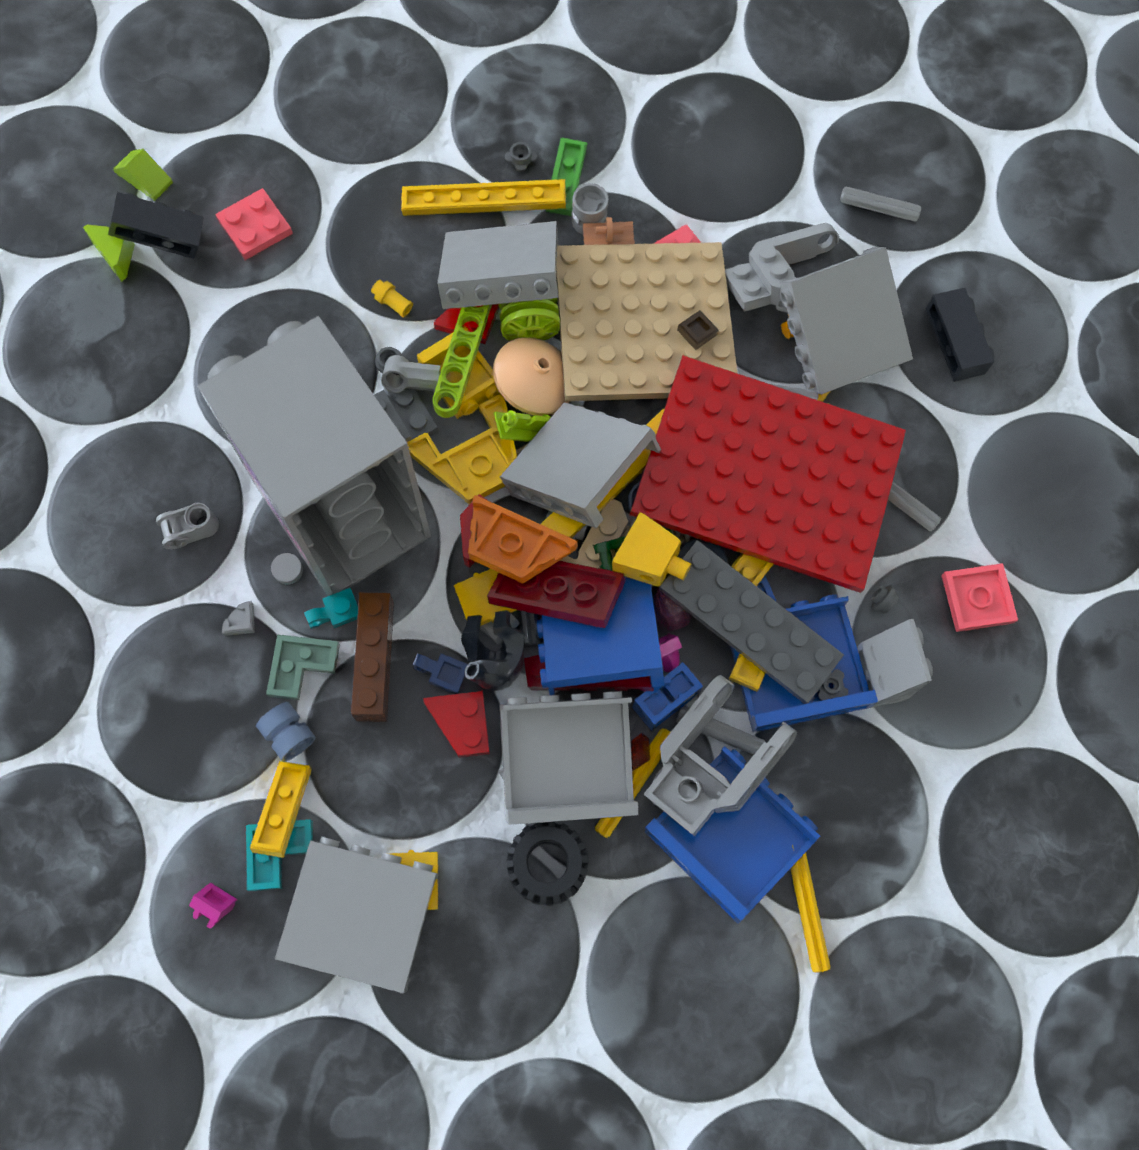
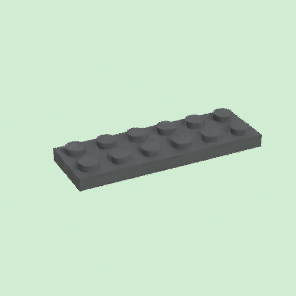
M697 540L683 557V560L691 563V568L686 578L681 580L670 574L659 590L804 704H808L844 654Z

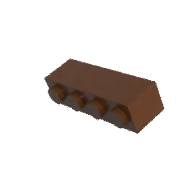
M359 592L351 715L356 721L387 722L394 602L390 593Z

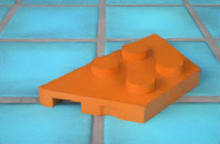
M477 495L473 497V518L471 519L470 527L471 539L469 540L468 549L471 560L523 584L576 551L578 547L576 540Z

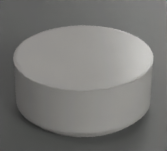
M283 553L273 560L271 572L279 583L290 585L301 578L303 566L294 554Z

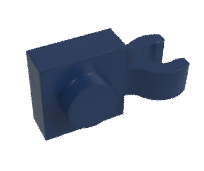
M441 653L438 661L417 654L412 665L414 670L431 675L429 684L453 694H458L465 679V668L468 664Z

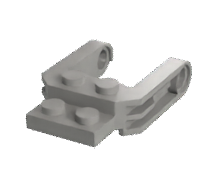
M821 223L758 241L749 253V263L725 269L727 286L744 312L769 304L776 305V309L779 311L788 312L780 299V290H782L780 281L797 279L789 265L814 258L818 254L831 250L839 243V234L831 224ZM830 234L827 241L818 244L819 239L823 235Z
M718 675L711 681L660 745L663 770L644 793L647 798L694 836H696L714 812L739 811L791 746L797 735L796 730L782 722V726L768 743L764 741L730 784L726 777L693 751L688 750L733 692L734 684L722 675Z

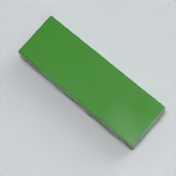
M561 138L552 180L565 179L566 209H546V212L572 216V198L575 190L579 187L587 142Z

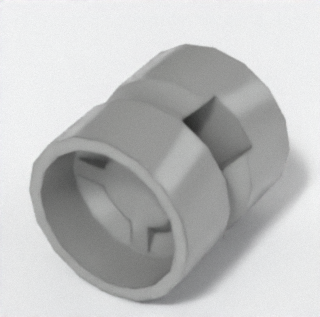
M587 183L579 186L573 194L572 225L582 235L583 223L606 222L609 198L603 187L598 184Z

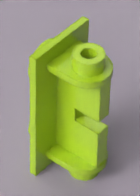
M509 410L507 413L494 412L500 439L530 442L551 418L549 415L530 416L529 414L516 413L512 410Z

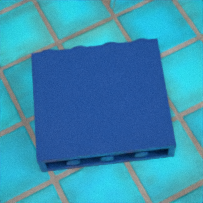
M625 577V583L606 628L542 615V619L537 620L539 638H544V644H538L540 662H545L546 669H540L542 688H548L550 695H555V688L645 676L651 677L652 687L665 686L651 584Z
M836 594L828 595L821 598L820 602L809 604L808 600H803L791 604V608H786L791 614L844 654L833 671L838 669L844 673L843 683L844 687L848 689V695L820 701L818 692H816L810 702L804 704L765 673L757 692L741 685L753 733L781 727L782 722L792 725L869 709L878 702L875 690L869 691L845 605L849 601L848 596L838 598ZM731 647L734 662L736 663L740 653ZM832 683L828 684L829 688H834Z
M724 746L710 766L726 777L731 784L745 767L746 760L736 750L732 749L729 751ZM766 778L739 811L714 812L696 836L692 835L666 812H663L657 819L654 818L645 827V833L737 924L747 916L820 837L816 832L818 830L817 826L808 817L803 816L801 818L793 811L792 808L794 806L791 801L781 793L776 795L768 787L770 783Z

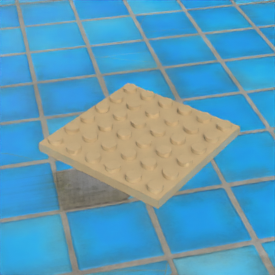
M722 242L557 246L556 280L565 401L668 398L682 355L737 373ZM701 310L719 331L717 336L695 350L677 331L680 323Z

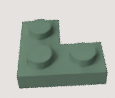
M277 634L266 695L268 697L299 700L304 671L335 674L340 643L338 641Z

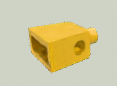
M640 512L612 560V571L624 573L625 577L644 583L661 586L668 573L684 580L691 568V563L677 557L681 545L679 538Z

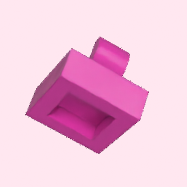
M210 882L193 896L189 906L195 909L193 912L194 919L197 920L200 916L204 915L210 919L207 927L212 928L233 909L237 899Z

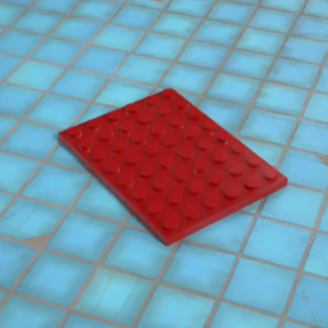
M682 355L655 437L661 450L659 453L650 451L630 516L637 518L641 512L662 527L861 593L866 586L906 430Z

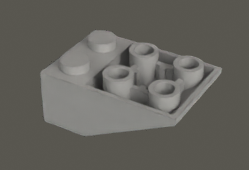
M909 619L861 642L857 647L869 691L875 690L878 702L873 707L906 701L932 681V664L928 658H925L922 649L924 644L923 634L919 627L916 628L914 619Z

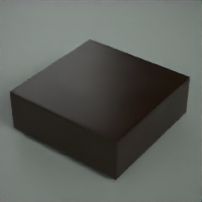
M699 310L680 323L677 331L697 350L717 336L719 329Z

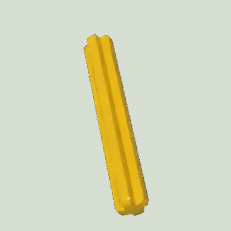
M665 728L659 730L632 771L634 799L661 760L660 745L670 734V731ZM623 816L601 818L595 826L596 832L608 838Z
M805 852L790 870L811 969L813 972L818 973L830 970V962Z

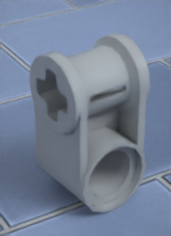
M194 503L175 511H168L156 518L157 525L161 526L164 536L162 544L165 549L181 548L194 541L210 537L219 528V520L216 515L202 503ZM207 516L204 523L197 525L199 518Z

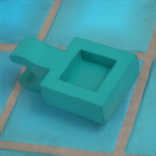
M347 588L322 598L325 607L313 608L304 612L311 629L331 621L335 629L357 620L358 605L351 588Z

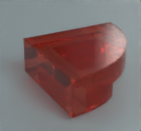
M643 733L636 736L630 742L633 745L631 748L632 771L650 760L649 738Z

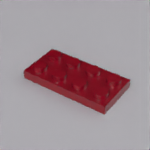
M558 561L523 584L498 573L487 595L489 604L606 628L625 583L624 573Z

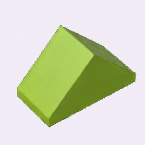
M144 149L131 151L113 169L117 175L154 201L173 183L172 179Z
M89 224L84 226L83 229L118 278L121 281L125 280L135 243L109 236V227Z

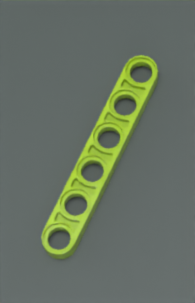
M492 304L481 307H461L433 395L434 410L443 418L453 417L460 409ZM468 321H474L479 327L473 332H467L462 326ZM459 346H466L471 350L470 354L466 357H458L454 351ZM452 371H458L463 375L462 379L457 383L449 382L446 376ZM443 397H450L455 401L454 405L448 409L441 408L438 402Z

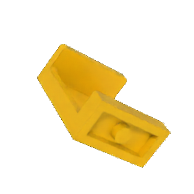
M464 325L462 328L465 331L469 332V330ZM453 333L417 354L418 363L440 365L442 370ZM459 346L454 351L458 357H466L471 352L466 346ZM479 350L476 354L460 409L455 414L457 419L463 415L472 414L480 404L500 394L494 381L493 369ZM452 371L446 376V379L451 383H457L462 379L463 375L458 371ZM450 397L442 398L449 408L455 403Z

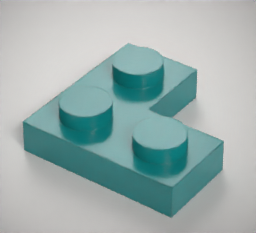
M311 819L295 821L284 856L307 853L309 843L313 841V821ZM258 824L246 825L247 891L282 889V858L252 853L250 846Z

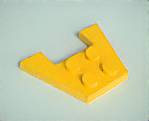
M501 394L478 406L490 429L440 454L428 433H424L407 442L410 456L468 504L473 501L475 495L480 494L486 497L505 487L500 476L517 457L514 440L500 439L494 412H508L505 399Z

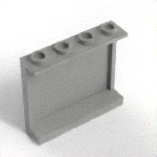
M557 222L446 232L437 283L442 308L450 309L558 298L556 270L557 246H560Z
M872 247L864 250L862 255L792 281H780L782 289L780 290V299L788 311V328L795 337L797 345L795 346V354L799 362L802 363L804 371L802 380L808 390L817 391L821 395L913 359L886 247Z
M564 402L502 473L500 478L511 496L597 528L604 520L597 509L598 504L645 448L658 453L661 448L655 438V432L647 425H638L624 418L618 419L600 411L588 410L581 405L575 406Z
M622 691L603 692V698L591 699V693L571 694L572 700L559 701V695L539 696L540 702L527 703V697L507 698L508 704L500 705L506 822L509 825L638 815V802L634 800L628 709V703H632V698L622 697Z
M321 837L319 843L310 841L275 959L392 991L406 993L410 983L409 975L434 883L438 879L439 874L433 873V866L417 861H414L413 867L400 864L402 858L386 853H383L382 859L369 856L371 850L360 846L352 845L350 851L338 848L340 841Z

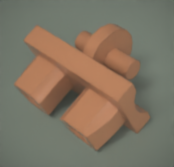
M606 217L605 223H583L584 245L635 244L633 221L613 222L612 217Z

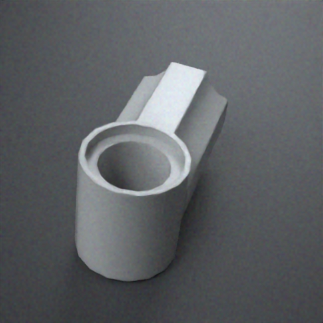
M394 355L389 357L385 363L381 383L387 391L392 393H399L405 388L435 391L441 373V366L413 363L403 356Z

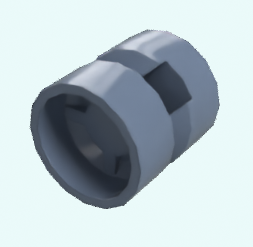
M284 702L272 708L256 724L263 737L267 741H273L272 749L282 762H287L301 754L316 738L305 722H298L300 716L290 702Z

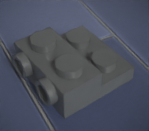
M405 388L399 393L389 392L387 394L382 390L374 394L406 442L424 433L432 436L439 432L436 423L415 389Z

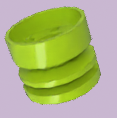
M557 298L499 304L502 336L509 341L517 338H536L545 341L558 334L560 318L559 309L556 305L558 302Z

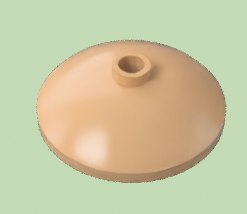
M517 338L508 342L500 349L494 360L493 377L497 389L509 404L524 413L543 416L555 414L564 402H570L565 401L562 352L550 343L536 338Z

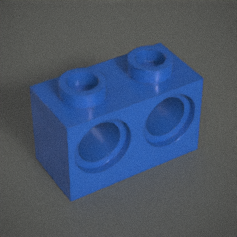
M684 662L664 676L665 686L653 687L654 691H645L634 700L632 708L651 732L695 698L703 687Z

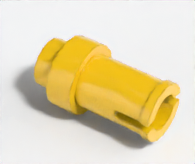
M378 280L371 289V292L375 294V300L382 305H388L403 318L409 314L413 307V302L395 290V286L388 281Z

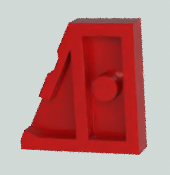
M483 691L423 698L426 708L459 758L490 754Z

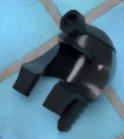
M508 610L495 612L493 631L495 635L503 640L502 647L498 651L489 650L480 641L479 632L482 620L480 615L467 617L466 626L461 635V642L469 661L465 668V677L475 681L476 684L486 690L500 691L510 687L522 670L524 633L520 630V624L516 628H512L510 623L511 612Z

